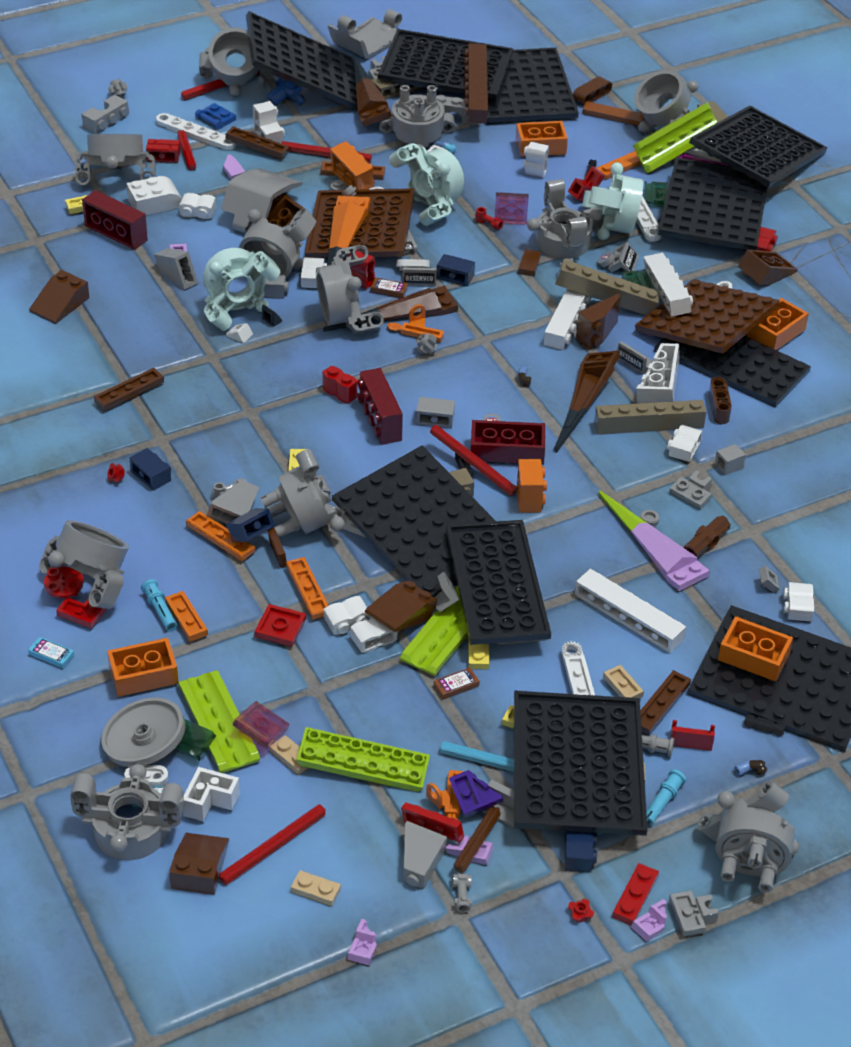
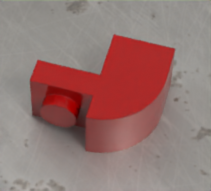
M591 166L584 180L574 179L568 192L576 199L583 201L585 191H591L592 186L599 187L605 175Z

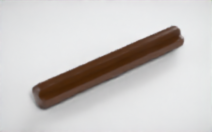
M490 807L453 864L456 872L463 873L500 817L499 807Z

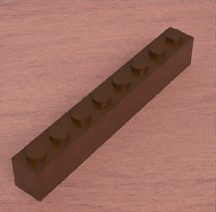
M469 43L468 49H465V116H468V123L486 124L488 113L487 45Z

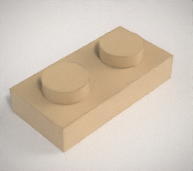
M621 665L603 672V678L619 697H643L644 691Z
M286 735L269 746L270 752L298 776L308 769V767L300 766L296 762L300 747Z
M301 870L291 885V893L331 907L341 891V884Z

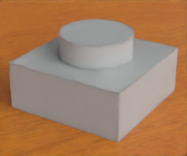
M766 565L760 568V583L762 586L768 588L773 593L780 590L777 575Z

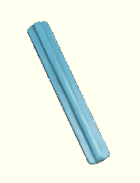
M443 741L441 744L440 752L442 754L514 772V759L446 741Z

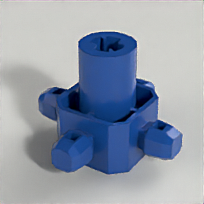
M276 76V78H279L275 82L277 86L266 94L274 106L279 105L286 98L289 101L295 98L294 101L299 105L305 102L303 95L299 94L303 88L290 81H284L279 76Z

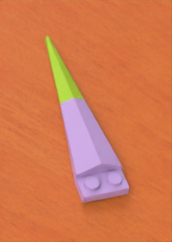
M599 490V496L630 530L665 580L675 589L681 591L709 577L710 570L697 561L695 555Z

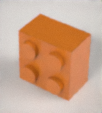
M518 459L516 486L518 488L519 513H541L542 505L546 503V496L543 492L547 491V480H543L545 478V467H542L541 459Z

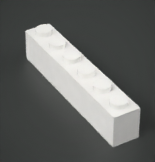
M663 253L644 256L645 273L655 290L660 292V298L670 315L676 316L691 313L693 298L688 294L687 288H684L683 281L679 280L678 273H675L673 265H670L669 258H666Z
M569 289L565 291L545 330L544 346L564 350L566 344H569L571 341V334H574L576 331L578 312L586 309L587 304L591 301L590 296Z
M589 569L576 581L574 595L665 651L671 653L684 641L685 625L605 578L600 573Z

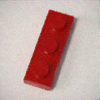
M407 802L401 807L404 823L409 821L444 835L447 839L458 843L463 840L464 832L461 821Z
M638 863L613 911L612 918L632 925L633 921L638 918L659 876L658 870Z

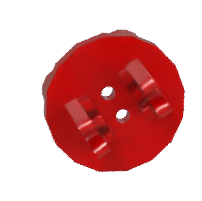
M52 567L47 571L44 579L45 591L56 598L77 596V593L80 592L84 585L82 573L71 567Z

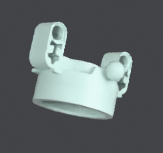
M412 143L399 148L389 156V162L395 168L408 164L411 170V181L407 184L408 188H414L415 201L423 202L429 206L419 215V220L423 225L428 226L436 223L451 213L450 206L454 204L453 201H456L461 196L464 189V174L460 163L452 153L442 148L427 152L424 146L420 148L417 144Z
M613 163L610 170L613 178L608 189L592 186V190L585 191L582 207L588 209L595 207L603 211V225L597 231V237L600 240H607L609 238V230L632 234L638 217L643 192V179L621 175L623 172L621 163Z
M228 248L215 254L208 261L203 272V283L209 293V296L204 300L207 303L204 313L209 321L220 330L225 331L232 324V319L228 314L229 310L252 309L256 306V310L262 313L263 304L269 307L268 302L262 299L265 295V278L273 282L279 277L280 269L276 263L262 251L255 254L253 251L250 253L241 248ZM235 278H247V285L243 290L237 293L228 291L229 284Z

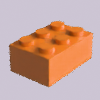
M563 121L516 124V142L520 157L524 156L525 147L530 142L548 145V155L567 154L568 137Z
M344 141L330 148L332 171L341 181L346 183L347 187L352 185L357 188L356 190L374 187V169L356 151L353 145Z
M783 298L779 299L780 306L749 331L747 337L778 350L806 330L809 313Z
M735 616L720 645L718 660L777 681L790 654L793 637Z
M168 638L107 650L109 669L117 697L170 686L178 682L177 664Z

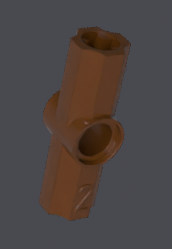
M723 515L717 516L707 526H700L694 538L684 545L683 548L697 558L708 548L713 549L720 537L730 529L731 524L728 518Z

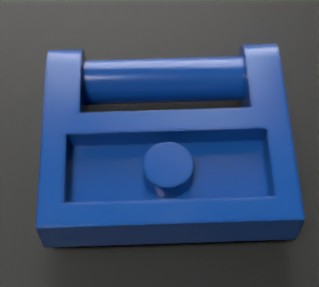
M216 103L203 110L198 109L195 112L196 118L205 120L217 130L236 121V114Z

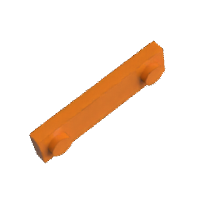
M633 151L596 169L605 175L604 179L607 180L612 177L610 168L613 163H621L623 172L641 165L636 151Z
M200 511L186 520V526L240 561H244L255 552V546L249 542H232L227 528Z
M305 557L286 561L288 572L311 619L324 617V608L329 605Z

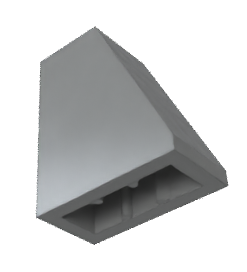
M166 248L154 254L158 269L179 287L185 290L198 284L189 252Z
M241 480L212 501L206 516L227 524L250 511L259 487Z
M409 821L405 823L404 882L414 887L425 888L446 852V836Z

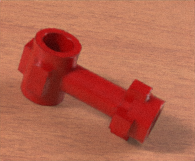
M484 207L477 208L475 211L476 222L485 223L486 221L496 230L502 228L503 221L500 218H493L487 215L486 208Z

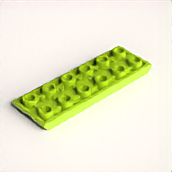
M708 102L635 143L633 147L645 172L649 173L694 147V145L689 143L690 138L718 122Z
M458 586L455 589L459 600L441 612L437 610L404 649L400 657L401 661L436 676L466 639L468 632Z
M218 670L177 682L219 773H225L260 761L258 750Z
M305 727L296 762L300 766L418 792L423 789L430 755Z

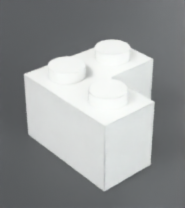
M271 101L253 105L254 132L256 135L281 143L284 141L285 131L277 122L278 109Z
M198 767L184 794L183 816L204 822L212 805L233 810L240 795L239 778Z

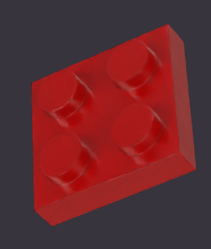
M268 604L254 631V637L293 647L306 621V613Z

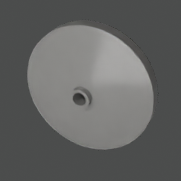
M145 698L135 701L120 709L107 722L102 732V747L107 757L120 766L132 767L135 764L145 766L154 763L168 755L179 744L185 732V719L180 708L168 699Z

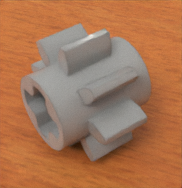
M121 79L111 81L108 88L110 95H117L119 97L126 94L125 91H127L126 89H128L126 82H122Z
M432 333L421 334L416 340L418 345L416 349L421 354L433 353L438 346L435 342L437 338Z

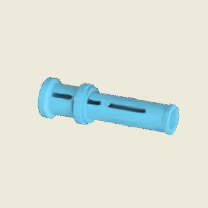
M155 579L145 581L141 585V590L147 595L148 603L154 606L166 631L175 630L178 624L164 601L165 595L159 590L158 582Z
M670 770L667 780L659 786L660 792L646 810L647 822L650 820L648 826H653L669 800L675 798L680 786L686 783L685 775L679 770Z

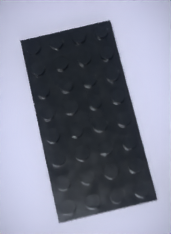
M746 336L742 337L723 354L665 338L660 340L654 348V352H657L661 343L679 344L680 364L710 378L722 377L726 380L728 386L775 408L811 369L810 365Z
M523 520L446 525V533L470 645L551 639V630Z

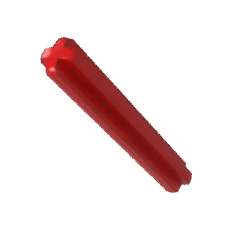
M179 130L177 132L178 139L180 140L188 169L195 170L197 168L186 131Z

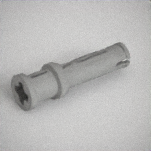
M656 734L651 735V737L642 735L643 748L648 749L650 753L660 752L667 754L669 757L672 756L675 738H660Z

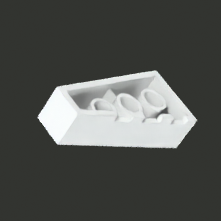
M661 343L653 357L652 364L650 363L646 375H643L641 384H638L636 388L637 404L674 401L679 366V344Z

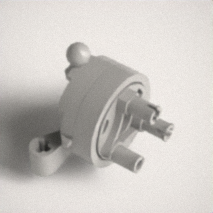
M407 85L401 86L400 99L393 104L392 116L379 121L381 132L389 133L394 130L397 139L408 143V145L415 143L420 148L423 146L426 148L429 146V143L438 140L442 131L451 133L455 129L454 116L451 113H444V106L436 99L437 87L434 85L427 87V96L409 95L410 87Z
M303 450L296 455L299 466L278 476L281 486L275 488V491L260 497L264 507L269 508L272 518L286 511L291 516L289 521L274 527L279 538L303 529L305 534H308L329 523L330 528L336 532L341 531L345 526L343 518L339 517L332 505L327 504L331 501V490L324 476H317L316 472L319 469V464L312 450Z
M766 781L757 793L747 800L742 798L735 800L731 792L722 791L718 795L717 801L721 807L725 808L723 813L719 815L707 813L700 818L697 824L699 831L716 842V853L723 862L720 875L722 880L726 882L734 881L735 871L746 875L760 877L758 888L765 893L773 890L774 876L789 866L792 855L796 854L799 850V844L794 839L795 828L785 819L774 813L787 803L789 794L773 781Z

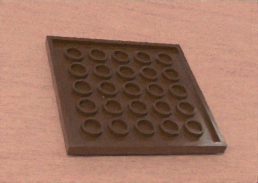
M414 188L355 190L356 194L353 197H370L371 204L368 215L349 247L363 245L367 248L368 254L373 257H403L405 255L412 213ZM318 190L313 217L317 222L308 236L305 257L328 258L334 206H336L338 196H343L342 192L344 190Z
M692 279L684 286V288H687L688 294L693 298L691 313L671 316L664 303H662L635 324V330L723 354L780 306V301L772 297H765L756 293H748L739 289H731L727 286H719L713 283L702 282L698 279Z

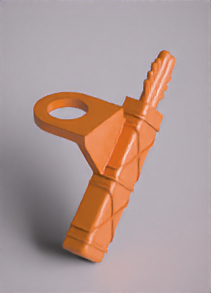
M421 304L411 308L409 323L404 322L403 325H400V323L392 322L387 325V328L390 330H399L400 334L416 338L423 333H432L437 338L435 341L437 343H440L444 337V331L425 327L426 309ZM421 309V313L419 315H413L415 310Z
M449 770L446 790L440 791L434 783H429L426 786V797L439 809L444 808V816L449 818H459L461 809L449 778L463 771Z

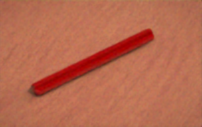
M217 79L182 91L181 98L187 100L228 85L221 79Z
M287 141L281 142V144L289 146V151L331 157L330 148ZM358 152L367 163H371V154Z
M434 425L431 428L430 433L507 494L513 496L517 492V486L441 427Z
M321 804L316 805L219 873L220 881L224 885L233 881L325 816V808Z

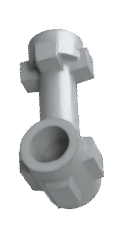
M240 478L235 480V483L227 486L221 482L215 483L214 489H212V496L216 499L241 480L245 482L246 480Z
M466 873L452 875V888L458 889V898H455L454 906H456L457 911L460 913L468 912L472 905V899H467V888H471L472 878L471 875Z

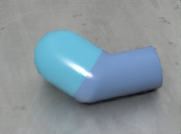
M437 140L433 143V145L444 148L452 154L456 152V146L453 144L450 145L449 143Z

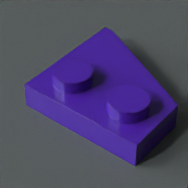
M470 770L449 778L465 818L504 802L500 793L497 794L487 783L479 780Z

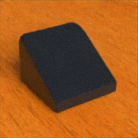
M264 304L262 305V319L272 326L282 322V319L275 311Z

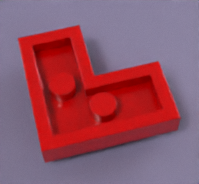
M66 598L56 612L59 617L92 629L107 609L91 606L89 598L85 603Z

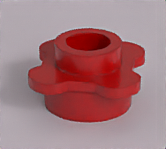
M111 463L108 469V481L112 482L114 480L118 483L124 478L125 470L121 464L115 465Z
M587 899L568 904L573 920L584 922L588 918L593 917L594 911L590 909V902Z

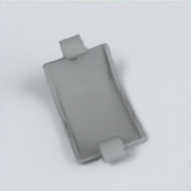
M388 9L383 18L384 22L371 17L358 27H356L355 20L342 15L338 20L337 27L329 24L328 29L333 43L365 59H369L390 47L397 31L396 27L402 21V14Z
M252 169L241 173L229 181L221 209L235 214L232 229L246 234L253 223L248 219V212L250 210L257 209L260 211L261 218L267 219L273 199L284 192H289L291 189L302 186L303 182L264 169Z

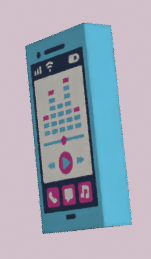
M39 637L28 649L29 655L62 669L75 656L74 650Z

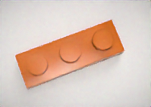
M184 591L165 597L166 605L189 642L208 635V629Z

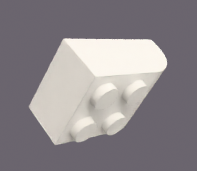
M150 177L127 183V195L131 206L146 215L179 208L182 198L172 180L168 177Z

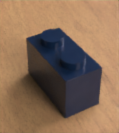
M443 254L437 264L436 279L468 287L475 275L474 261Z
M148 448L129 458L131 472L153 491L171 481L170 465L162 461L156 453H153Z
M255 508L226 524L232 542H247L275 527L269 508Z
M565 831V871L591 873L592 864L597 863V850H593V846L597 845V833Z

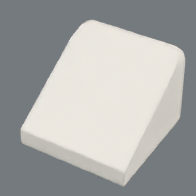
M245 323L235 325L227 332L226 336L245 343L253 335V332L249 325Z

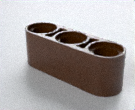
M597 76L575 89L573 92L574 100L583 105L587 101L595 102L610 93L613 84L603 77Z
M714 377L710 381L708 394L713 419L718 424H726L730 420L732 408L727 382L722 377Z

